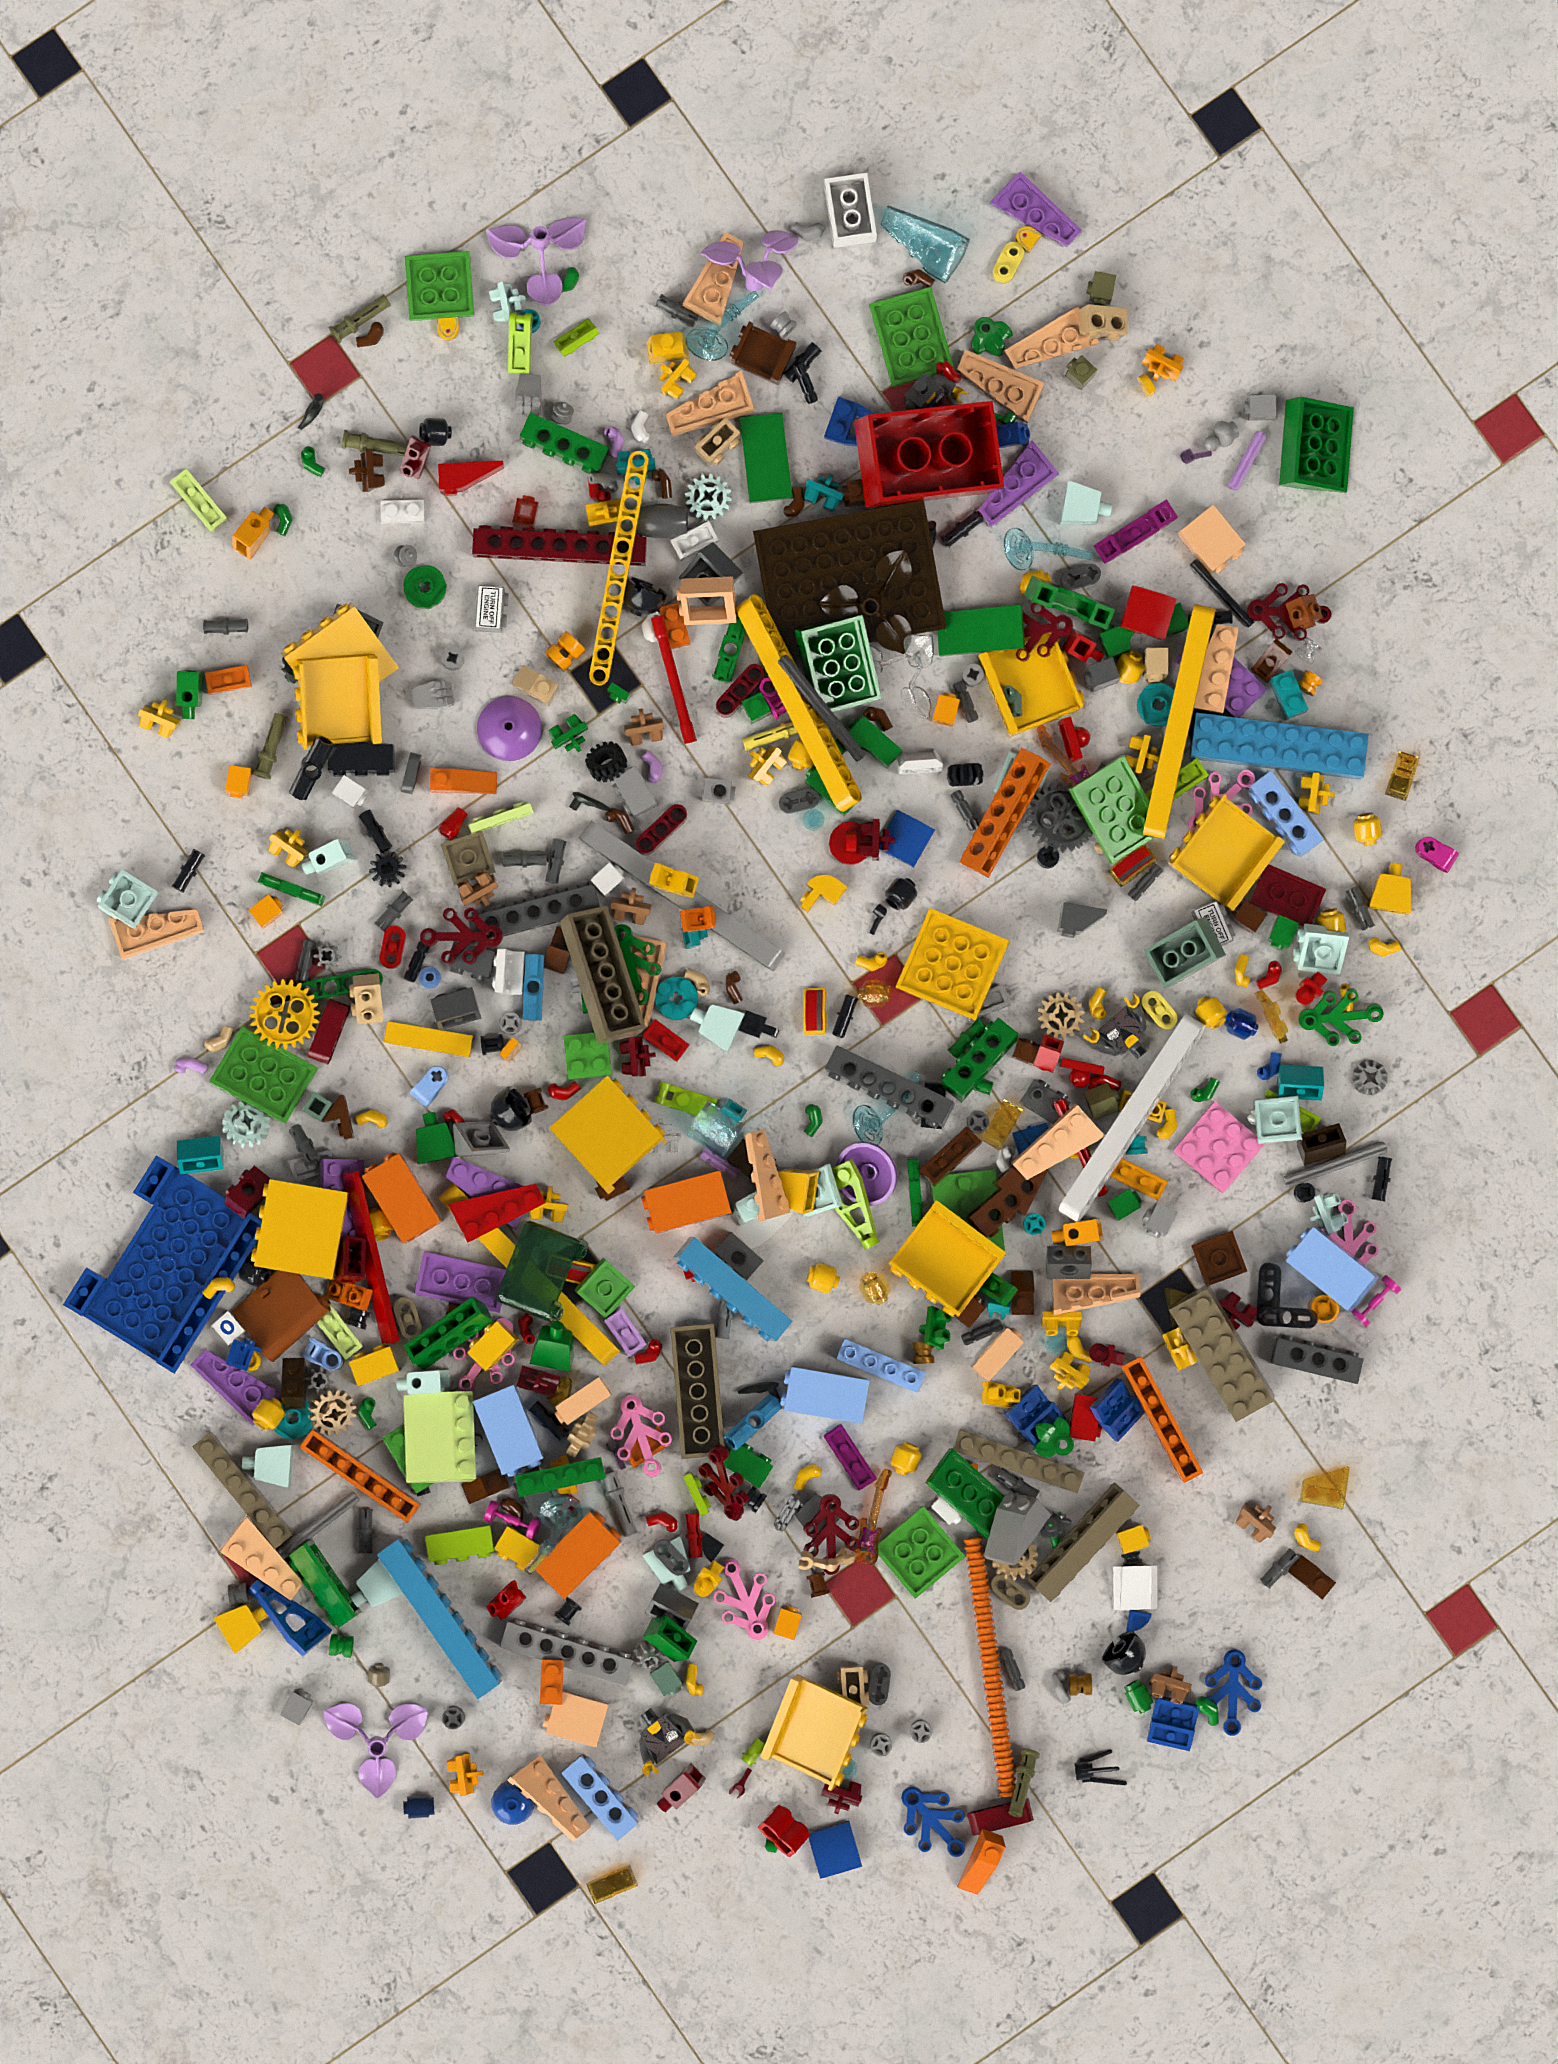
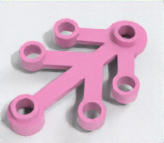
M1243 770L1238 774L1237 782L1225 793L1228 800H1231L1242 788H1249L1254 784L1255 775L1253 772ZM1213 772L1208 777V782L1211 784L1210 800L1215 795H1219V783L1222 777L1218 772ZM1211 776H1218L1219 781L1217 783L1212 782ZM1248 776L1249 783H1243L1242 777ZM1197 787L1193 791L1195 814L1188 821L1190 830L1194 829L1196 819L1204 812L1203 799L1206 796V791L1202 787ZM1201 790L1203 792V797H1197L1195 794L1196 791ZM1243 803L1241 805H1236L1240 809L1243 806L1248 807L1249 812L1247 813V815L1251 814L1252 808L1249 804Z
M1346 1199L1342 1200L1341 1204L1337 1207L1338 1213L1344 1212L1349 1221L1343 1226L1344 1240L1334 1232L1328 1236L1355 1257V1252L1370 1235L1376 1232L1377 1228L1373 1222H1367L1363 1225V1230L1353 1240L1352 1215L1356 1211V1206L1353 1201ZM1344 1204L1350 1207L1347 1213L1342 1210ZM1368 1224H1371L1373 1226V1231L1371 1233L1366 1231V1226ZM1375 1244L1366 1245L1365 1253L1358 1260L1365 1265L1371 1257L1377 1255L1378 1247ZM1369 1246L1375 1248L1374 1254L1368 1253Z
M500 1318L496 1320L502 1321L513 1332V1325L508 1319ZM484 1329L476 1333V1338H480L486 1333ZM456 1348L453 1351L454 1358L456 1360L465 1359V1357L470 1356L467 1352L471 1348ZM459 1349L464 1352L462 1358L456 1356V1351ZM511 1349L502 1358V1363L506 1366H511L515 1362ZM507 1355H510L513 1359L510 1364L504 1361ZM477 1362L474 1363L467 1375L459 1378L457 1386L460 1391H472L475 1388L474 1379L482 1369ZM497 1363L490 1370V1381L493 1384H500L503 1380V1375ZM495 1373L501 1377L498 1382H494L492 1379ZM464 1380H468L470 1382L469 1388H464L462 1386V1382Z
M628 1395L621 1401L620 1407L623 1414L617 1426L613 1427L610 1432L614 1440H621L624 1437V1429L631 1418L633 1428L624 1446L617 1451V1456L622 1461L629 1460L631 1450L638 1438L645 1459L643 1470L647 1476L656 1477L661 1472V1464L653 1458L646 1435L659 1441L662 1446L671 1445L673 1439L667 1432L661 1433L642 1424L639 1415L651 1419L657 1426L663 1425L666 1418L661 1412H653L643 1407L639 1397ZM634 1402L635 1407L628 1409V1403ZM657 1415H661L663 1417L662 1421L659 1423L655 1422V1417ZM615 1430H621L619 1437L614 1436ZM663 1436H669L667 1443L662 1442ZM623 1450L628 1451V1455L625 1458L620 1456ZM651 1463L656 1466L653 1471L648 1470V1465Z
M728 1559L723 1565V1571L727 1576L731 1577L740 1600L726 1595L722 1590H718L714 1593V1601L718 1604L725 1603L745 1611L749 1620L735 1616L734 1612L730 1610L723 1613L722 1620L726 1624L733 1623L747 1629V1633L752 1639H763L768 1633L769 1628L766 1618L771 1606L775 1604V1596L771 1593L763 1596V1606L758 1617L754 1606L762 1586L767 1582V1577L763 1573L756 1574L753 1588L748 1596L739 1575V1562L735 1559ZM729 1564L736 1566L734 1572L728 1571L727 1567ZM760 1575L765 1578L762 1584L756 1581V1578ZM718 1593L724 1594L723 1601L716 1599ZM767 1596L773 1597L771 1604L765 1602ZM727 1613L733 1615L732 1621L725 1620L724 1617ZM755 1625L762 1627L760 1633L754 1632L753 1627Z

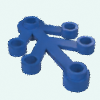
M1237 1649L1229 1650L1224 1656V1664L1215 1673L1205 1677V1684L1210 1688H1214L1218 1685V1680L1230 1671L1229 1681L1214 1695L1206 1697L1208 1700L1213 1699L1217 1705L1229 1693L1228 1717L1223 1723V1730L1230 1736L1237 1735L1241 1730V1724L1237 1720L1238 1694L1247 1703L1250 1711L1258 1712L1261 1709L1260 1701L1254 1699L1238 1681L1239 1672L1249 1681V1687L1253 1690H1259L1262 1687V1681L1254 1676L1245 1666V1655ZM1233 1656L1238 1657L1237 1664L1231 1663L1230 1660ZM1210 1677L1215 1678L1216 1682L1214 1685L1208 1684ZM1254 1679L1259 1681L1258 1687H1252L1251 1682ZM1253 1701L1258 1703L1257 1709H1251L1250 1704ZM1230 1722L1235 1723L1234 1730H1228L1227 1726Z
M915 1786L904 1789L901 1795L902 1802L907 1807V1820L904 1825V1832L910 1836L916 1833L915 1814L917 1809L922 1815L921 1840L918 1842L919 1849L922 1852H928L931 1849L930 1827L932 1826L947 1843L949 1854L953 1857L961 1856L965 1851L963 1841L957 1838L954 1839L938 1819L953 1820L956 1823H960L965 1817L963 1811L960 1809L953 1811L929 1810L924 1805V1803H938L940 1806L948 1805L950 1797L945 1792H941L938 1795L923 1794ZM909 1794H916V1800L910 1801L908 1799ZM945 1795L947 1802L941 1803L939 1801L940 1796ZM960 1812L962 1818L956 1820L954 1819V1814ZM911 1824L915 1829L913 1832H907L906 1827ZM923 1841H927L929 1843V1847L927 1849L921 1848V1843ZM954 1843H958L960 1845V1849L958 1851L952 1850V1845Z

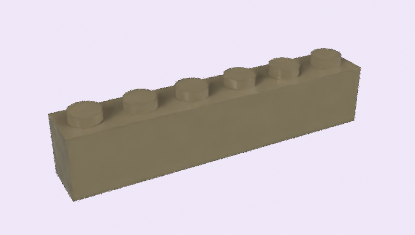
M958 1430L953 1449L958 1453L1078 1493L1085 1473L962 1430Z
M212 1432L192 1446L275 1549L294 1535V1532Z
M1114 1482L1026 1580L1047 1600L1052 1602L1060 1595L1066 1585L1075 1578L1077 1573L1090 1562L1091 1558L1104 1547L1105 1543L1120 1529L1122 1524L1134 1514L1140 1505Z

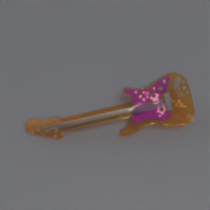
M1038 726L1037 733L1041 746L1043 748L1046 747L1070 774L1069 776L1063 773L1060 774V778L1064 782L1074 786L1090 775L1084 764L1081 766L1082 770L1078 771L1052 742L1053 738L1047 733L1045 726Z
M884 1469L874 1484L876 1490L868 1524L867 1518H861L860 1535L858 1538L860 1546L857 1550L852 1551V1553H857L855 1562L873 1565L877 1562L879 1552L878 1540L882 1533V1528H876L884 1490L887 1489L889 1478L892 1475L889 1469Z

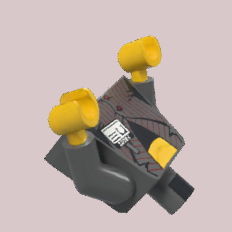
M925 373L905 394V407L903 411L938 407L950 392L956 401L962 403L959 400L960 394L964 393L968 396V393L959 386L955 387L956 384L948 380L944 374L938 373L929 377Z
M1132 992L1133 999L1129 1001L1124 997L1123 999L1127 1005L1098 1031L1090 1027L1092 1035L1090 1037L1083 1035L1084 1039L1091 1042L1100 1052L1112 1056L1119 1054L1122 1056L1130 1050L1137 1059L1147 1052L1139 1042L1146 1035L1145 1014L1139 1004L1140 1000L1134 992Z
M649 1708L640 1715L648 1725L640 1732L641 1737L639 1739L641 1757L644 1764L642 1768L643 1774L650 1778L649 1771L651 1769L655 1774H658L659 1769L653 1765L654 1762L657 1765L684 1743L695 1746L692 1741L693 1737L698 1740L701 1739V1735L694 1732L687 1718L675 1713L670 1714L669 1712L658 1718L652 1708Z

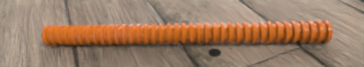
M983 1537L965 1538L963 1541L966 1543L964 1549L967 1550L965 1556L968 1557L966 1563L969 1564L967 1570H970L968 1577H971L969 1584H972L970 1591H973L971 1598H974L972 1604L975 1605L973 1611L976 1612L974 1618L977 1619L975 1625L978 1626L976 1632L979 1633L977 1639L980 1640L978 1645L980 1646L979 1652H981V1666H983L981 1671L984 1673L982 1677L985 1680L983 1685L986 1687L984 1692L987 1693L985 1699L988 1700L986 1706L989 1707L987 1713L990 1714L988 1720L991 1721V1724H989V1727L992 1728L990 1734L993 1735L991 1741H994L992 1748H995L993 1755H996L994 1762H997L995 1769H998L996 1775L999 1777L997 1779V1782L1000 1784L998 1789L1001 1791L999 1796L1010 1797L1013 1796L1016 1785L1015 1770H1013L1015 1765L1012 1763L1014 1758L1011 1756L1013 1751L1010 1749L1012 1744L1009 1742L1011 1737L1008 1735L1010 1729L1007 1728L1009 1722H1006L1008 1715H1005L1007 1708H1004L1006 1701H1003V1698H1005V1695L1002 1694L1004 1688L1001 1687L1003 1681H1000L1002 1674H999L1001 1667L998 1666L1000 1660L997 1659L999 1653L996 1652L998 1647L995 1645L997 1640L994 1638L996 1633L993 1631L995 1626H993L994 1619H992L993 1612H991L992 1606L990 1605L992 1601L989 1599L991 1593L988 1592L990 1586L987 1585L989 1581L986 1578L988 1572L985 1571L987 1565H984V1561H986V1558H983L985 1551H982L984 1544H981Z

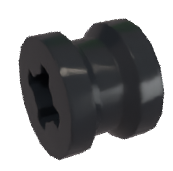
M1049 846L1047 849L1043 847L1038 852L1037 862L1043 868H1053L1059 861V852L1057 850L1053 852V846Z
M350 1307V1316L346 1319L345 1323L366 1330V1320L370 1317L371 1313Z
M752 1486L747 1493L749 1501L743 1506L750 1507L752 1512L756 1513L767 1495L764 1493L760 1494Z

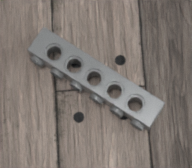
M513 1618V1621L507 1622L500 1648L539 1660H564L565 1668L626 1686L634 1659L630 1658L631 1654L619 1650L617 1654L609 1652V1647L597 1644V1647L588 1645L589 1641L581 1638H576L575 1641L567 1639L568 1635L555 1631V1634L546 1632L547 1628L539 1625H534V1628L525 1626L526 1622ZM523 1632L529 1633L532 1637L531 1643L523 1644L520 1641V1634ZM543 1639H550L552 1641L553 1647L551 1650L546 1651L541 1648V1641ZM570 1645L574 1649V1654L571 1657H565L561 1651L563 1646ZM585 1652H592L595 1656L594 1662L590 1664L585 1663L582 1658ZM607 1658L614 1659L616 1667L612 1670H607L603 1665L604 1660Z

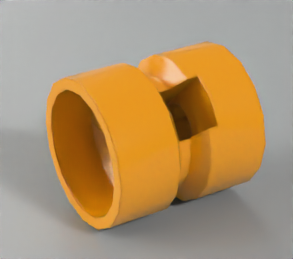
M567 631L557 639V644H552L544 652L563 672L573 664V658L578 659L585 652L584 647ZM562 648L568 653L565 657L559 652Z
M1317 1295L1309 1301L1308 1309L1316 1312L1318 1323L1331 1322L1339 1313L1338 1303L1328 1295Z

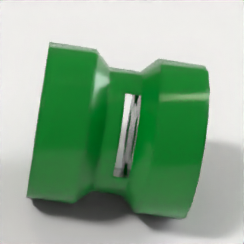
M331 1634L329 1655L336 1656L342 1653L344 1657L351 1658L354 1636L347 1635L343 1639L339 1634Z

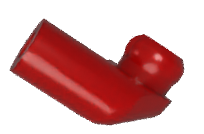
M943 361L936 364L937 373H943L948 380L955 384L961 381V375L954 370L949 362Z
M588 480L589 496L596 502L611 500L610 492L601 489L599 483L590 484Z
M1271 961L1268 965L1266 976L1256 980L1259 990L1276 984L1279 981L1282 967L1278 961Z
M1108 1075L1091 1078L1088 1089L1090 1090L1108 1083L1111 1089L1118 1091L1122 1082Z
M574 1080L566 1088L557 1086L555 1083L550 1084L547 1091L553 1099L568 1100L581 1088Z
M455 1109L443 1112L446 1123L451 1121L453 1123H465L464 1119Z
M528 1313L519 1317L518 1325L524 1342L532 1344L535 1341V1337L528 1325L533 1323V1319Z
M652 1339L644 1353L634 1354L636 1365L657 1360L662 1351V1344L659 1340Z
M665 1511L646 1516L648 1527L660 1523L667 1528L668 1532H674L678 1528L676 1518Z

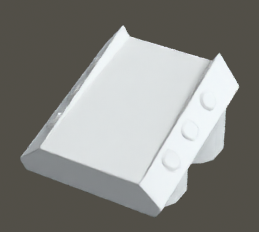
M934 748L931 752L905 753L902 751L897 759L899 775L942 772L943 769L941 756Z
M1157 1565L1113 1566L1114 1610L1157 1609Z

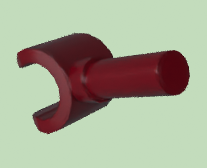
M747 1768L741 1780L729 1789V1794L734 1789L739 1791L736 1799L745 1793L744 1785L752 1772L751 1769Z

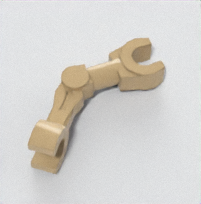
M842 1546L834 1559L813 1558L810 1552L802 1551L799 1568L807 1570L812 1566H816L833 1572L840 1564L853 1563L857 1553L846 1554L848 1548Z

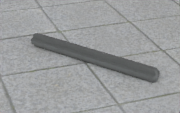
M782 656L778 660V664L854 760L858 762L863 759L865 753L789 656Z

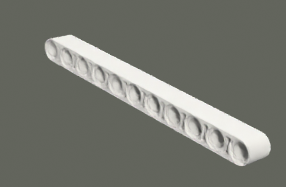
M1187 1014L1182 1018L1059 1207L1060 1212L1076 1222L1083 1218L1201 1038L1206 1025Z

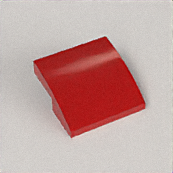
M1133 585L1120 627L1138 634H1145L1159 640H1165L1177 599Z

